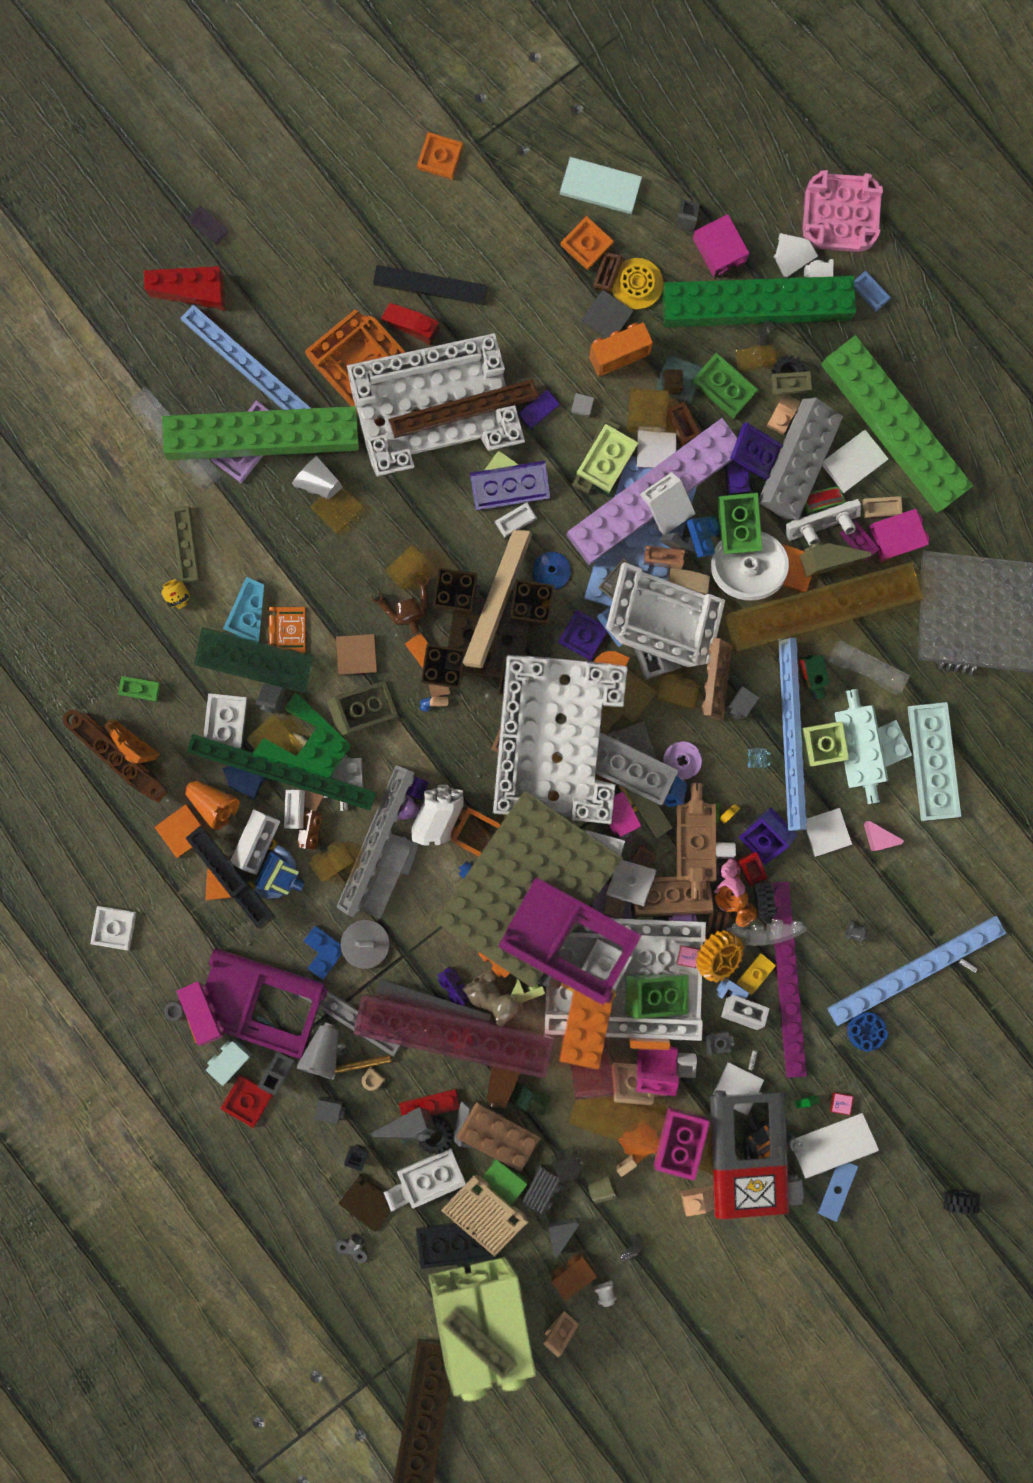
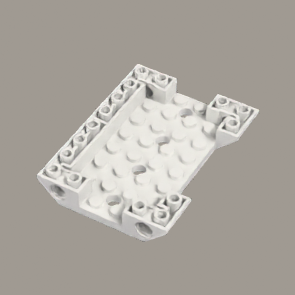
M495 333L347 365L352 396L370 462L376 476L414 468L411 454L481 439L488 451L525 442L515 405L395 439L388 422L389 418L408 414L413 410H422L506 387L503 376L505 368ZM377 418H382L385 421V425L377 426L374 421Z
M507 656L493 813L508 814L525 790L563 817H571L574 821L611 824L615 784L595 780L602 704L623 707L626 666L534 656ZM562 674L570 676V682L567 685H562L559 682V677ZM559 713H563L567 717L566 722L563 724L555 721V717ZM560 752L563 755V759L560 762H554L551 758L553 753ZM550 791H557L559 798L552 801L548 798V794Z

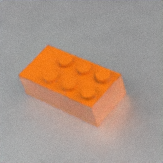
M573 989L559 1056L560 1062L599 1069L613 997L609 1004L601 1005Z

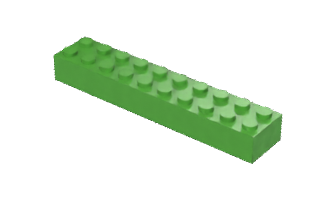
M856 335L825 358L821 366L936 513L946 508L973 486Z
M356 406L162 416L163 449L167 460L359 451Z

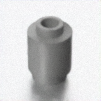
M797 1174L788 1175L789 1205L803 1204L804 1190L802 1178L798 1177Z

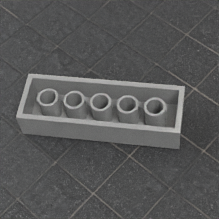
M817 398L802 399L783 442V448L780 449L771 469L770 478L767 479L758 499L759 504L783 519H799L843 416Z

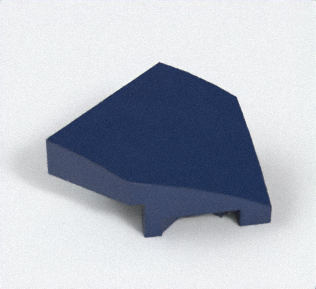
M231 766L223 768L230 788L237 793L240 792L256 800L257 792L262 783L266 781V777Z

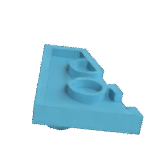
M246 577L223 628L258 645L264 584Z

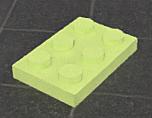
M605 424L578 469L577 475L610 493L636 449L638 442Z

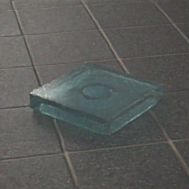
M668 355L655 392L662 394V375L664 369L683 370V390L681 395L665 396L690 404L697 387L691 381L703 367Z

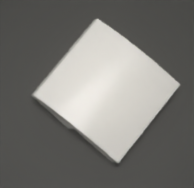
M638 430L637 467L655 468L676 452V433Z

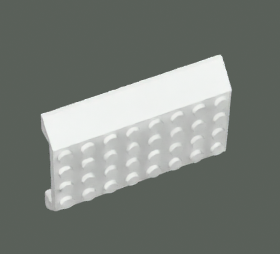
M611 918L640 934L641 938L631 954L632 959L615 989L617 994L612 1002L606 1037L702 1041V975L697 967L677 965L676 962L680 945L701 950L700 945H703V942H705L706 922ZM578 923L560 948L558 956L582 968L597 938L623 951V947ZM639 974L689 975L688 1014L642 1019L626 1015V976ZM546 986L545 1034L564 1035L572 991L562 986L559 989Z

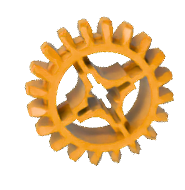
M723 930L722 932L717 931L715 935L711 934L708 940L705 939V943L700 945L701 950L697 951L699 956L695 958L697 961L695 966L707 980L716 983L719 980L723 982L725 977L729 978L731 973L735 974L734 970L739 968L738 964L743 961L741 957L745 953L743 952L744 946L742 941L729 931Z

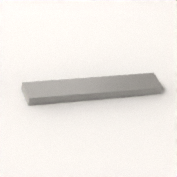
M329 990L325 999L321 1000L319 1009L393 1057L405 1040ZM301 996L312 1004L311 999Z

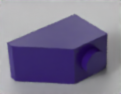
M732 460L725 465L727 495L749 494L748 470Z

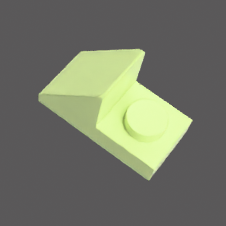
M518 978L511 992V995L515 996L521 1003L545 994L543 986H538V984H535L533 988L528 986L526 987L527 991H524Z

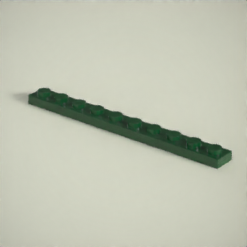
M192 734L186 751L190 754L369 811L372 809L377 793L343 781L307 772L305 769L293 768L281 762H272L260 756L255 757L251 752Z

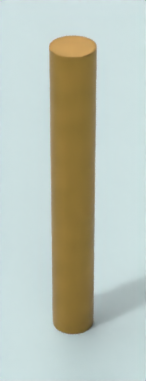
M391 1055L336 1065L335 1074L391 1063Z

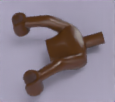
M425 575L427 578L425 584H422L418 578L421 590L420 606L414 598H410L395 604L397 614H395L383 600V595L380 592L381 598L379 601H375L374 596H371L372 601L378 603L396 625L409 624L413 635L420 633L416 621L422 619L427 612V585L430 581L427 575Z

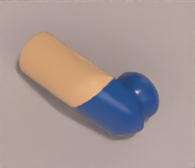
M424 698L420 701V709L428 712L430 706H448V698Z

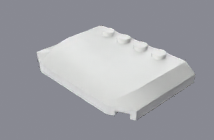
M623 563L621 564L606 629L621 644L686 667L704 665L710 662L709 647L713 638H717L725 600L711 594L704 595L642 572V569Z

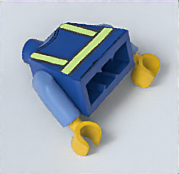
M272 839L273 846L268 848L270 853L255 883L252 881L248 882L256 893L265 899L280 898L282 895H288L291 888L300 892L305 883L303 880L296 878L299 870L296 869L297 863L291 853L278 845L274 839Z

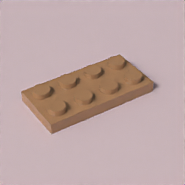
M713 638L709 647L711 657L710 662L707 664L708 681L704 687L706 697L702 704V711L704 712L703 715L723 720L732 645L722 639Z
M677 877L654 878L645 905L634 904L635 917L713 913L710 881L703 882V900H691V882L677 881Z
M477 1102L456 1136L458 1140L520 1172L541 1138L537 1134Z

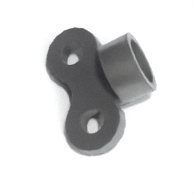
M354 1233L349 1241L341 1239L336 1243L337 1252L352 1255L353 1259L358 1263H364L368 1257V1253L362 1249L365 1239L360 1234Z

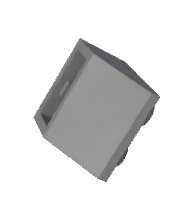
M634 648L645 680L681 669V665Z

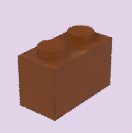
M583 1253L575 1254L563 1268L559 1266L552 1272L551 1282L564 1300L567 1301L597 1278V1273Z

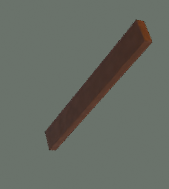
M533 379L389 418L388 422L395 439L496 411L497 409L536 400L539 398V394Z

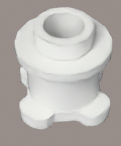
M613 1281L594 1285V1291L599 1297L598 1304L603 1305V1307L613 1305L617 1299L612 1289Z

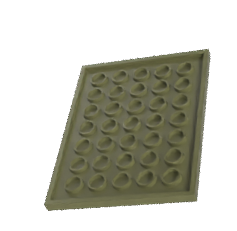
M524 790L439 913L435 922L533 988L544 972L498 948V944L535 878L537 877L585 905L590 906L623 857ZM578 922L573 925L565 941L567 940L571 932L574 930Z

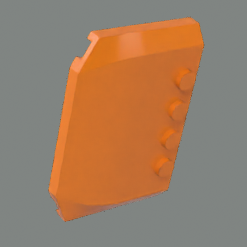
M357 310L352 311L305 350V354L311 363L350 406H355L351 392L347 365L406 353L374 317L363 315ZM377 418L374 421L377 426L385 425V421L382 418Z

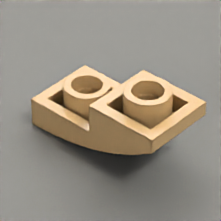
M670 569L669 582L704 595L708 594L710 576L683 569Z

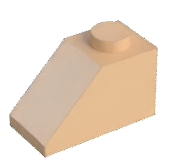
M713 1186L681 1191L686 1216L704 1214L714 1209Z

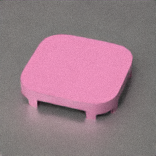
M828 170L820 171L819 174L813 176L809 181L805 192L804 238L808 239L811 245L818 249L861 252L871 248L880 233L879 221L881 195L883 193L882 186L872 178L871 174L867 173L864 176L828 174Z

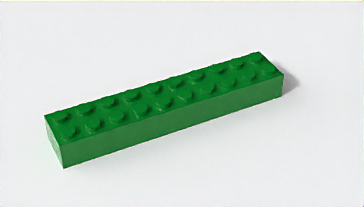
M854 276L664 282L662 290L664 327L851 321L856 313Z

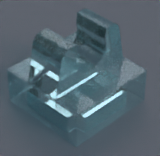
M767 748L748 749V768H767V766H770V762H767V755H770V751H767Z

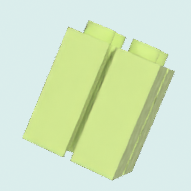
M505 1257L471 1264V1273L468 1274L465 1273L464 1266L429 1274L445 1370L454 1396L462 1394V1399L466 1401L484 1397L486 1395V1388L492 1387V1382L502 1385L503 1390L511 1391L524 1387L526 1385L525 1378L535 1376L517 1276ZM455 1307L460 1309L516 1361V1366L504 1380L442 1324Z

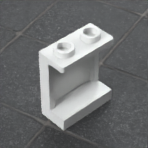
M672 472L640 493L642 500L648 504L656 521L655 527L663 535L671 532L696 514L682 481Z

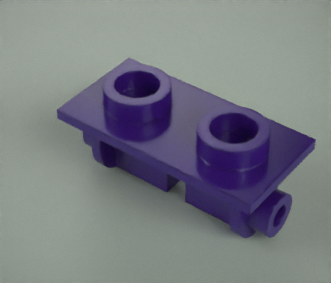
M449 966L443 972L437 974L438 982L449 993L451 1002L464 1005L469 1001L468 996L463 991L464 983L458 987L456 985L461 979L454 968L452 969Z

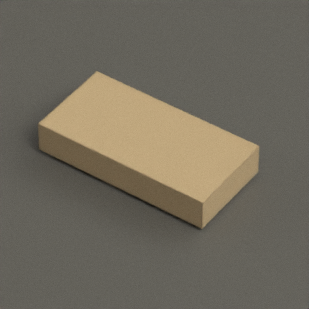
M902 496L866 498L862 500L864 519L893 517L903 513Z

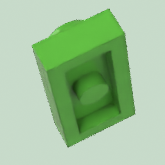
M121 676L118 695L157 702L161 683Z

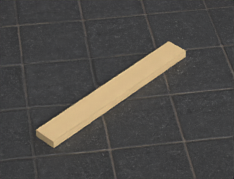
M513 530L463 660L465 666L482 668L532 537L530 531Z

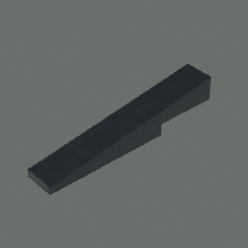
M199 826L185 838L231 898L236 900L258 929H262L276 917L202 826Z

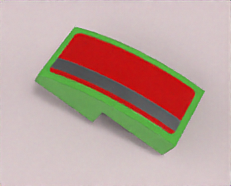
M838 486L810 493L804 508L807 514H814L846 502Z

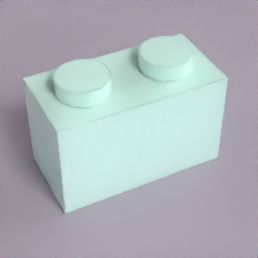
M234 1039L232 1042L228 1040L220 1048L222 1053L219 1056L215 1054L207 1063L210 1066L206 1071L222 1086L231 1079L252 1055L237 1039Z

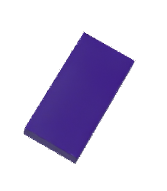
M546 390L538 399L519 413V417L532 429L555 410L559 403Z

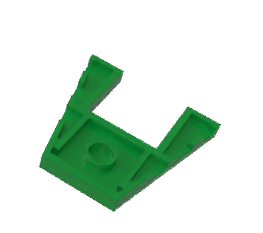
M295 692L286 705L285 710L314 726L316 729L297 756L266 738H263L253 752V756H260L272 762H281L293 768L298 767L305 769L307 772L330 778L351 748V745Z

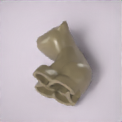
M489 970L464 986L463 991L473 1005L493 1012L497 1025L504 1026L523 1009V1005L511 994L501 995L494 982L496 980L495 972Z

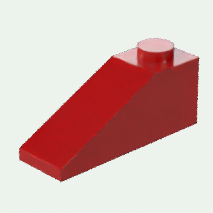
M389 303L381 317L382 321L430 346L439 331V324L436 320L420 312L393 303Z

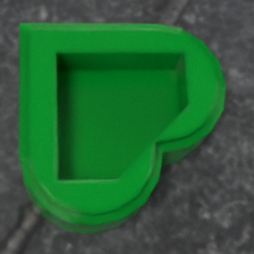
M818 1095L795 1100L796 1109L811 1107L821 1103Z

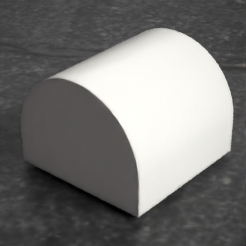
M716 842V859H730L736 856L735 843Z

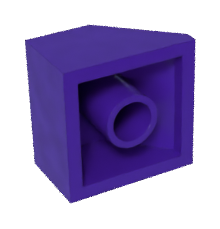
M770 807L739 838L752 852H757L760 860L766 865L788 848L798 834L795 831H788V824Z

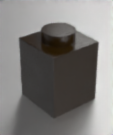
M664 369L662 375V395H681L683 390V370Z

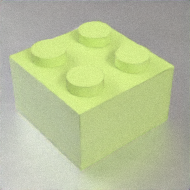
M832 722L801 728L805 766L849 760L843 722Z

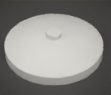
M761 532L762 551L733 554L723 553L721 540L714 549L715 554L712 555L711 571L717 585L730 596L742 600H760L777 592L785 582L789 568L787 553L778 540L767 533Z

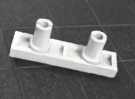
M856 499L828 508L822 512L793 520L786 524V536L789 541L804 536L810 546L820 542L816 534L817 531L837 524L842 526L846 535L855 532L856 527L851 519L860 517L861 503Z

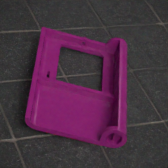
M536 877L500 940L498 948L604 1005L605 1003H610L614 995L611 992L612 988L639 942L641 935ZM578 922L623 947L621 955L606 980H601L558 956L562 944L575 923Z

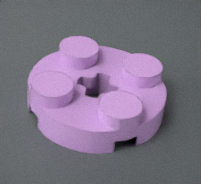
M683 741L667 748L663 756V763L679 770L677 776L682 780H686L699 772L702 759L696 746ZM685 756L687 764L678 765L679 761H677V758Z

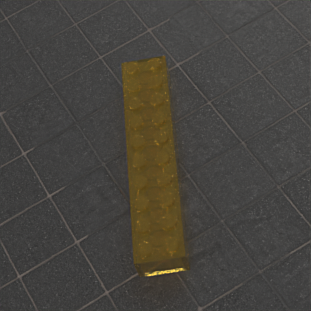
M910 562L728 613L724 618L734 652L738 653L916 603L922 600L923 596L913 563Z

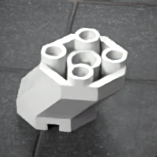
M438 785L437 788L425 791L424 802L411 827L412 841L421 845H429V842L441 845L451 840V831L464 806L463 791L449 788L448 785Z

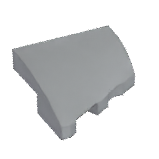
M317 456L301 470L292 483L297 489L299 487L307 490L308 493L319 494L328 500L343 488L337 478Z

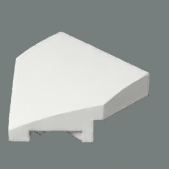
M779 234V244L774 258L784 277L789 276L818 257L808 239Z

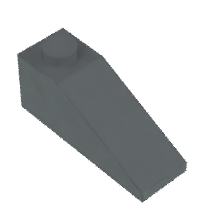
M419 1107L371 1134L372 1137L382 1140L424 1141L429 1139L430 1135L436 1132L430 1111Z

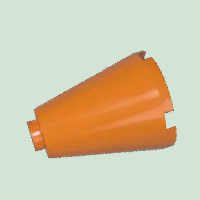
M198 780L191 781L186 786V796L211 828L215 830L222 829L230 822L229 816L237 813L240 802L236 797Z

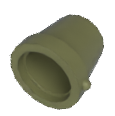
M610 1174L588 1185L591 1198L595 1204L610 1200L614 1201L619 1198L615 1182Z

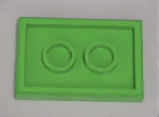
M717 352L691 381L732 419L738 415L758 391L752 383Z

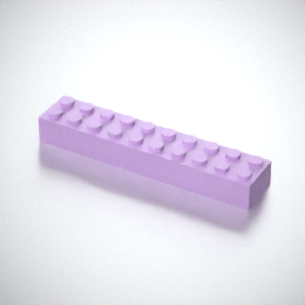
M721 418L570 529L566 536L590 566L654 518L648 504L642 500L640 493L671 472L682 481L686 493H689L732 461L730 456L737 437L723 418Z

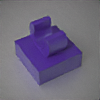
M414 776L413 783L408 787L406 794L422 800L429 782Z

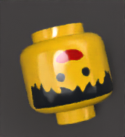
M173 579L163 585L161 594L169 607L180 609L188 604L187 601L190 598V593L182 581Z

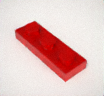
M455 1088L399 1102L402 1116L419 1107L429 1110L432 1116L457 1110L460 1108Z

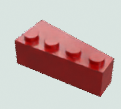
M219 266L144 270V289L150 297L169 301L175 300L184 304H196L206 308L212 307L225 311L224 274Z

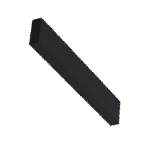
M376 265L373 280L374 286L484 305L487 285L380 265Z

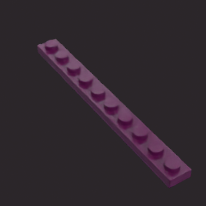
M789 882L771 883L776 906L775 917H772L785 1072L787 1078L804 1077L807 1075Z

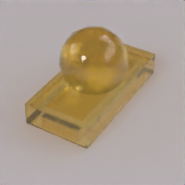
M773 344L766 346L755 345L751 348L735 352L738 371L774 365L776 363Z

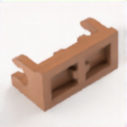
M646 545L643 565L681 569L684 563L683 555L685 550Z

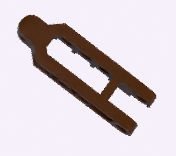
M69 710L64 714L63 724L130 786L158 803L168 793V788L143 763L133 764L126 760V755L119 750L108 731L90 715L76 710ZM71 715H74L73 718H72V725H71V724L69 723V718H70Z

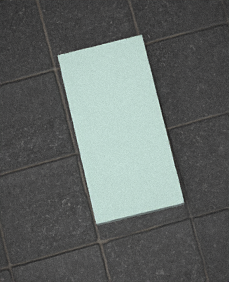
M570 157L560 195L632 214L642 177Z

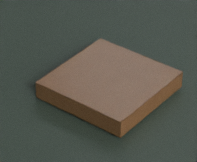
M374 634L336 637L339 675L377 673Z

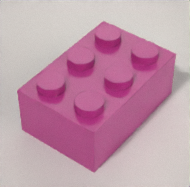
M668 1107L654 1161L655 1169L695 1180L710 1122L708 1118Z

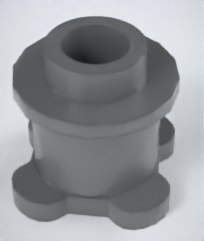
M849 920L844 938L847 940H857L858 943H861L862 940L865 941L868 936L866 925L854 924V921Z

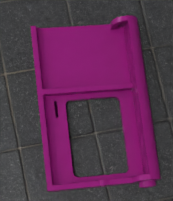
M215 948L209 961L211 970L206 986L210 993L208 999L210 1003H214L217 1013H215L217 1021L220 1020L224 1027L222 1033L301 1059L305 1052L321 1000H324L327 995L328 989L325 988V984ZM263 984L311 999L312 1004L300 1036L252 1019Z

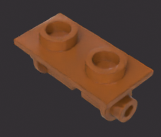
M305 809L303 827H306V831H299L298 847L315 850L318 843L319 826L322 822V812Z

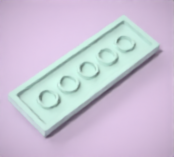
M948 703L908 706L921 821L961 817Z

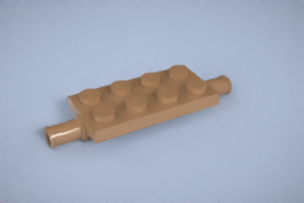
M691 783V800L689 803L676 805L677 881L691 882V900H703V882L716 881V804L704 803L702 800V783H698L697 791L696 783Z

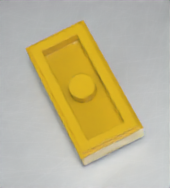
M759 953L736 983L752 996L776 965Z

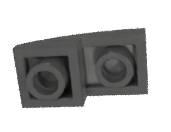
M672 533L663 535L660 539L663 544L670 548L682 549L685 552H696L691 537L682 538L679 534Z

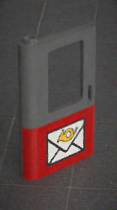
M723 1090L714 1091V1094L710 1095L714 1217L717 1219H734L788 1214L789 1189L785 1092L728 1095ZM768 1102L770 1156L768 1158L736 1160L734 1105Z

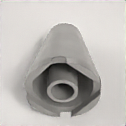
M325 1023L324 1026H319L297 1064L298 1070L334 1079L339 1032L335 1029V1025Z

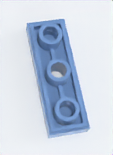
M849 1162L835 1168L818 1214L837 1222L858 1165ZM840 1186L842 1191L836 1192L834 1188Z

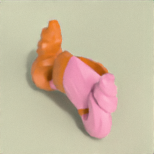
M730 858L721 868L722 877L726 879L717 886V889L714 891V893H717L714 899L722 911L738 912L736 923L740 927H745L757 918V910L748 902L749 898L741 881L738 862Z

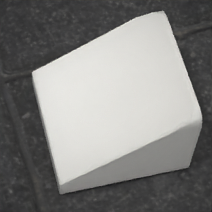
M677 1053V1077L696 1078V1054Z

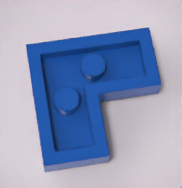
M716 516L693 518L686 521L697 557L715 554L710 537H716L721 534Z
M315 925L303 941L318 952V955L307 969L324 980L342 955L341 943Z

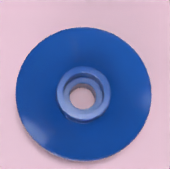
M556 552L542 554L537 558L533 566L535 581L537 583L554 585V590L564 586L569 580L571 573L568 560ZM551 566L556 569L553 573L548 571V568Z

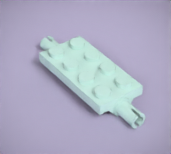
M858 689L846 691L849 703L848 710L835 712L836 722H843L849 760H844L849 788L865 787L867 804L877 803L880 800L876 785L879 782L888 781L874 705L861 706Z

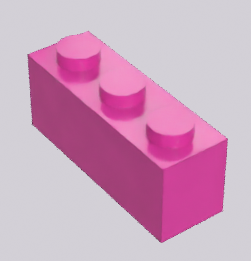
M197 981L176 991L199 1046H204L224 1037L222 1033L224 1027L222 1022L216 1019L215 1013H217L214 1003H210L208 999L210 993L206 984L203 985Z

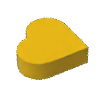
M737 804L732 805L719 817L720 820L726 823L741 808Z

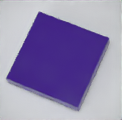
M576 609L558 644L592 661L607 631L599 621Z

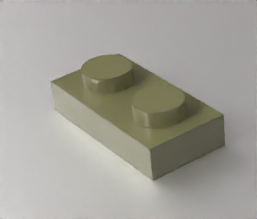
M810 371L772 374L771 376L773 395L808 393L812 391Z

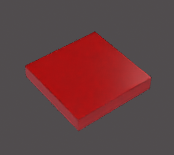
M240 1074L220 1109L254 1128L273 1095L258 1088V1083Z

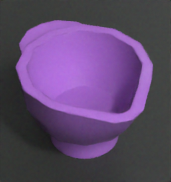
M406 794V800L398 810L399 820L415 819L419 812V805L415 804L408 794Z

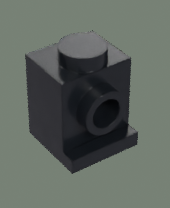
M350 1145L343 1165L362 1172L369 1151H366V1148L361 1145Z

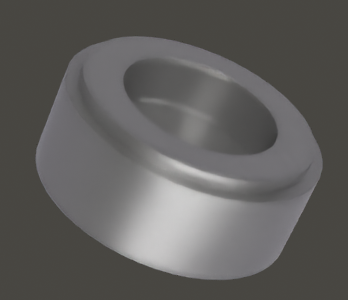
M178 1001L168 1003L164 1009L165 1017L170 1021L181 1019L185 1013L181 1002Z

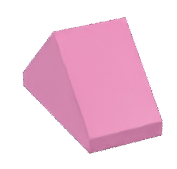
M871 821L864 823L871 851L900 845L904 841Z

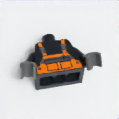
M754 1115L750 1116L745 1120L749 1131L743 1134L745 1138L742 1142L743 1159L768 1158L770 1156L769 1122L764 1120L759 1123ZM786 1128L787 1149L791 1148L795 1153H798L794 1146L796 1144L804 1146Z

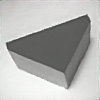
M682 199L675 228L694 232L700 203Z
M576 1217L548 1222L554 1256H559L579 1226V1219Z

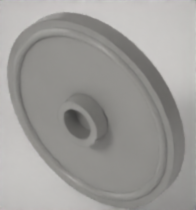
M360 920L354 922L344 931L341 938V951L344 958L357 968L368 969L377 966L385 959L389 950V938L386 931L374 921Z

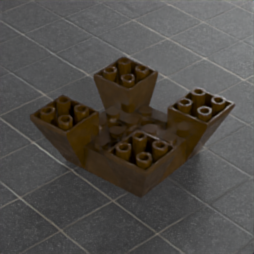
M439 568L433 607L453 615L448 647L427 644L421 683L460 689L464 674L500 680L498 695L504 696L507 656H525L529 627L549 624L554 585L516 579L513 601H507L488 651L491 659L484 662L482 668L465 666L463 663L471 640L465 639L464 635L468 631L475 632L487 598L476 597L477 573ZM510 637L513 640L512 644L505 646L502 643L503 638Z

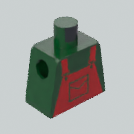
M811 654L798 658L799 671L805 689L812 690L815 699L826 697L824 686L830 685L823 655Z

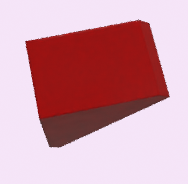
M751 852L737 860L740 870L750 887L767 879L757 852Z

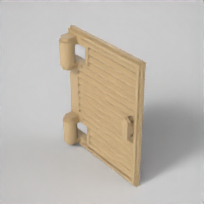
M474 1175L441 1211L492 1255L496 1256L529 1221L526 1219V1215L516 1206H511L490 1188V1184L481 1176ZM476 1184L483 1189L480 1194L472 1189ZM512 1215L519 1220L516 1225L508 1220Z

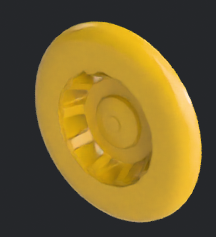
M628 259L622 262L612 290L613 295L631 309L649 307L658 300L662 293V274L656 265L646 259Z

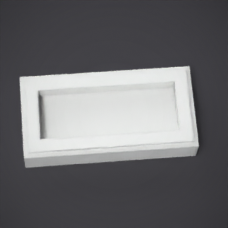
M528 502L496 520L495 524L505 539L512 534L513 530L522 529L537 520V517Z
M286 790L284 828L303 829L305 790Z

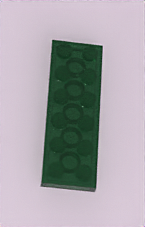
M203 627L194 665L306 693L315 655Z

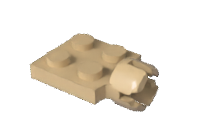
M613 1062L611 1065L614 1102L652 1105L654 1098H666V1095L636 1092L637 1064Z

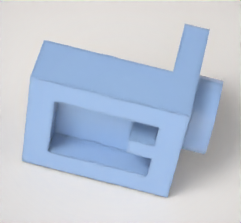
M728 979L725 982H721L717 987V996L720 998L725 996L728 989L730 990L728 994L731 996L735 995L746 999L749 995L748 992Z

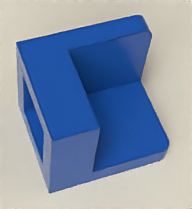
M677 775L663 802L668 807L684 803L687 783Z

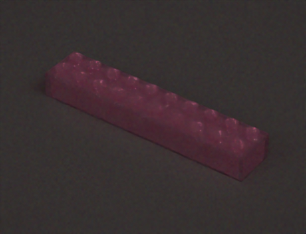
M364 994L361 997L353 1034L545 1079L548 1074L555 1036L507 1025L499 1026L494 1022L370 994Z

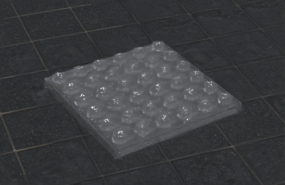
M923 551L921 559L918 660L1033 673V563Z

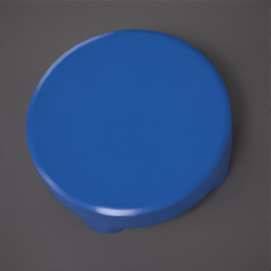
M864 1011L851 1018L847 1026V1035L850 1042L858 1049L866 1052L881 1047L888 1037L884 1020L872 1012Z

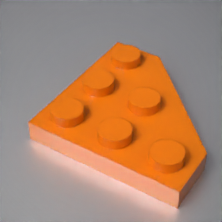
M108 720L104 725L119 750L126 755L125 759L129 762L137 764L153 761L160 755V753L117 720Z

